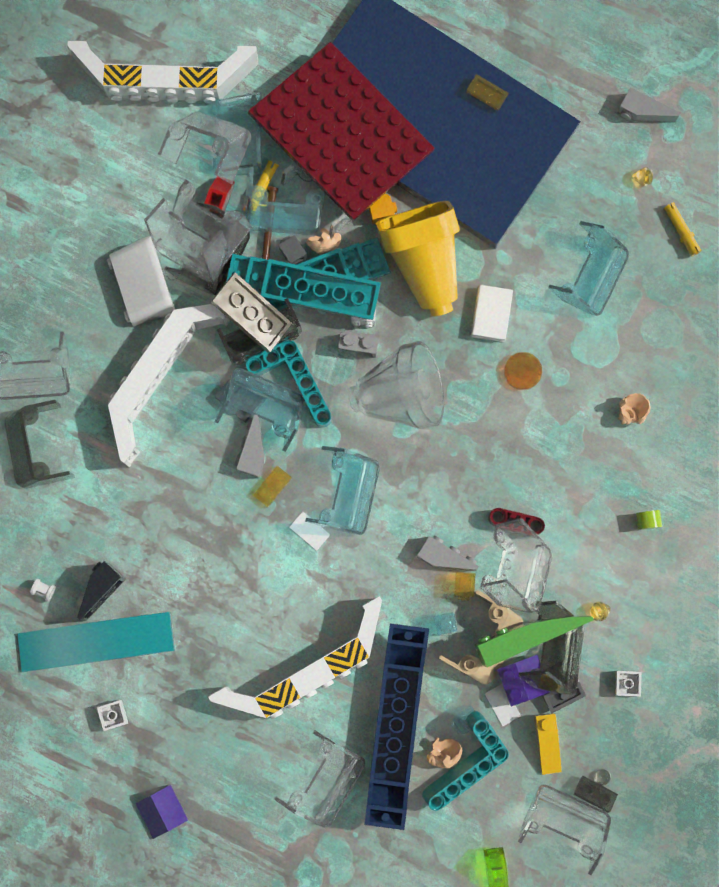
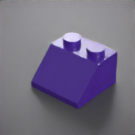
M538 654L497 669L511 707L551 692Z

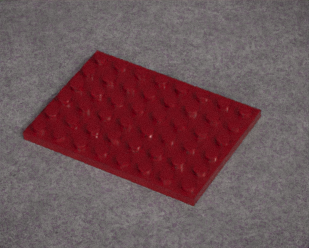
M331 42L248 111V114L352 221H355L435 149Z

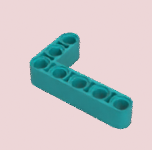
M286 340L276 345L271 352L263 351L247 360L246 369L253 377L261 376L286 363L317 426L324 428L330 425L331 413L295 342ZM288 346H292L294 348V352L292 354H286L284 352V349ZM269 355H276L277 360L270 363L267 361ZM258 363L260 368L257 371L250 370L251 364ZM295 363H300L303 365V368L300 371H294L292 369ZM303 380H309L311 382V386L309 388H303L301 386V382ZM311 397H318L320 402L317 405H311L309 403ZM325 413L328 416L327 421H318V415Z
M478 711L471 712L466 718V723L482 746L424 789L422 797L433 811H438L508 759L509 752L489 722Z

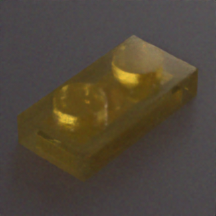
M477 74L466 91L497 111L500 110L509 95L508 92Z
M276 466L253 496L266 507H269L292 477Z

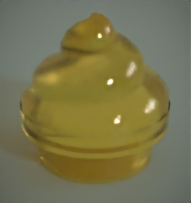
M643 167L634 173L633 178L641 186L651 185L653 171L648 169V167Z
M596 602L590 607L591 616H593L595 621L606 620L611 607L603 602Z

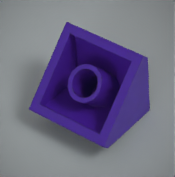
M171 785L136 803L153 839L188 821Z

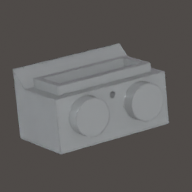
M350 331L341 332L338 352L342 353L344 349L355 351L356 353H371L372 357L376 358L379 337Z

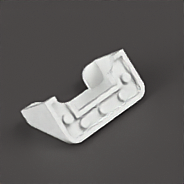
M151 236L144 237L109 254L110 258L107 259L110 270L114 269L127 309L124 312L127 323L131 322L133 327L165 317L168 313L176 310Z

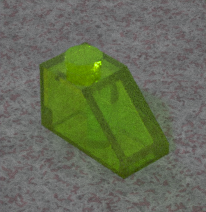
M503 847L483 850L488 887H509L507 863Z

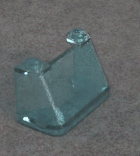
M248 93L218 99L216 104L212 105L213 115H216V158H213V169H217L218 175L262 174L261 127L248 114V111L261 100L260 93Z

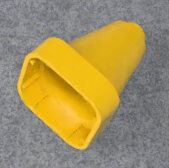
M449 201L431 203L376 222L384 251L391 253L421 309H429L431 316H440L453 310L451 303L458 298L454 234L460 231L454 207Z

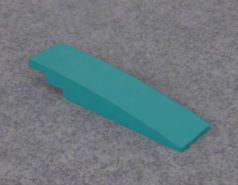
M378 237L363 243L358 242L343 249L338 248L297 264L367 280H374L391 273ZM268 301L280 313L298 308V306Z
M232 254L227 277L228 280L233 273L238 274L268 301L373 320L381 286V282L272 259L266 260Z
M170 612L18 633L22 672L175 651Z

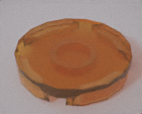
M519 352L512 355L506 362L504 376L508 384L514 388L529 390L540 381L542 365L533 354Z

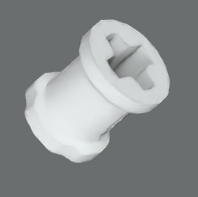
M36 579L30 594H36L49 602L56 586H49L42 583L40 579Z

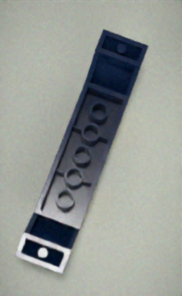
M392 623L389 626L364 825L405 830L411 766L429 628Z

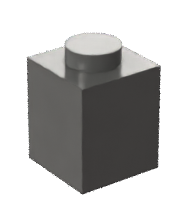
M295 235L292 237L287 236L280 241L279 250L288 263L297 265L307 259V253Z

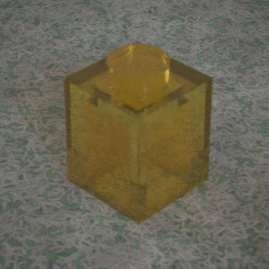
M455 573L454 596H458V600L469 601L470 597H474L476 573Z

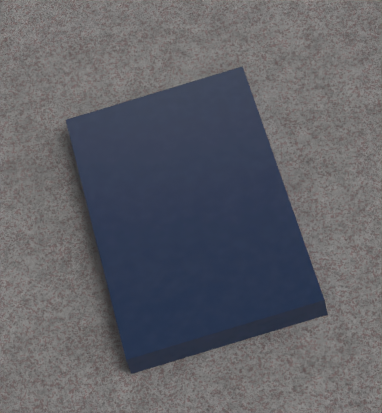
M362 0L332 44L435 148L430 155L396 185L427 205L440 201H449L454 207L458 225L496 249L579 127L581 121L393 0Z

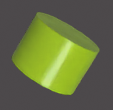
M660 510L636 513L638 530L662 527Z

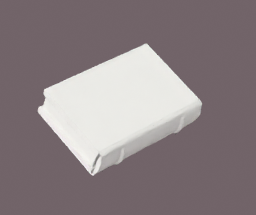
M478 285L473 322L471 324V337L505 342L513 290Z

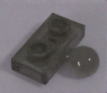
M605 769L597 771L595 775L597 782L582 776L573 795L607 813L611 812L618 794L604 787L611 780L610 773Z

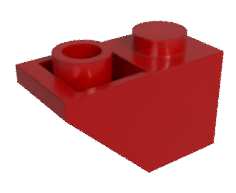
M220 176L216 177L209 188L203 205L206 212L221 217L224 216L235 181Z

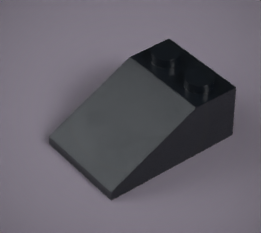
M106 561L98 562L92 569L93 573L90 575L77 616L81 621H87L126 580L118 570Z

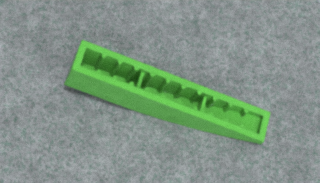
M565 616L529 622L510 629L505 627L497 630V635L492 637L486 635L479 638L478 643L474 644L483 667L488 668L594 621L593 616Z

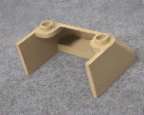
M475 591V596L491 604L488 614L489 618L498 624L496 631L505 627L510 629L523 625V620L518 614L481 591ZM442 655L438 657L442 662L481 684L491 683L498 673L497 669L504 662L503 660L486 668L483 667L481 660L473 655L464 656L458 665Z

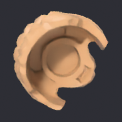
M322 228L320 230L322 232L321 237H310L306 241V244L312 251L323 255L335 250L342 238L336 232L330 237V232Z
M641 393L630 394L621 399L619 402L618 420H620L622 425L630 423L642 424L650 412L649 400Z
M437 737L432 742L433 751L427 755V761L432 766L448 769L460 760L463 750L460 743L456 740L445 738L439 741L440 738Z

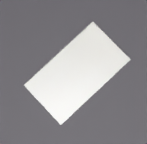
M303 511L289 527L316 551L330 536L326 530Z
M503 684L485 693L502 726L521 716L516 706H510Z

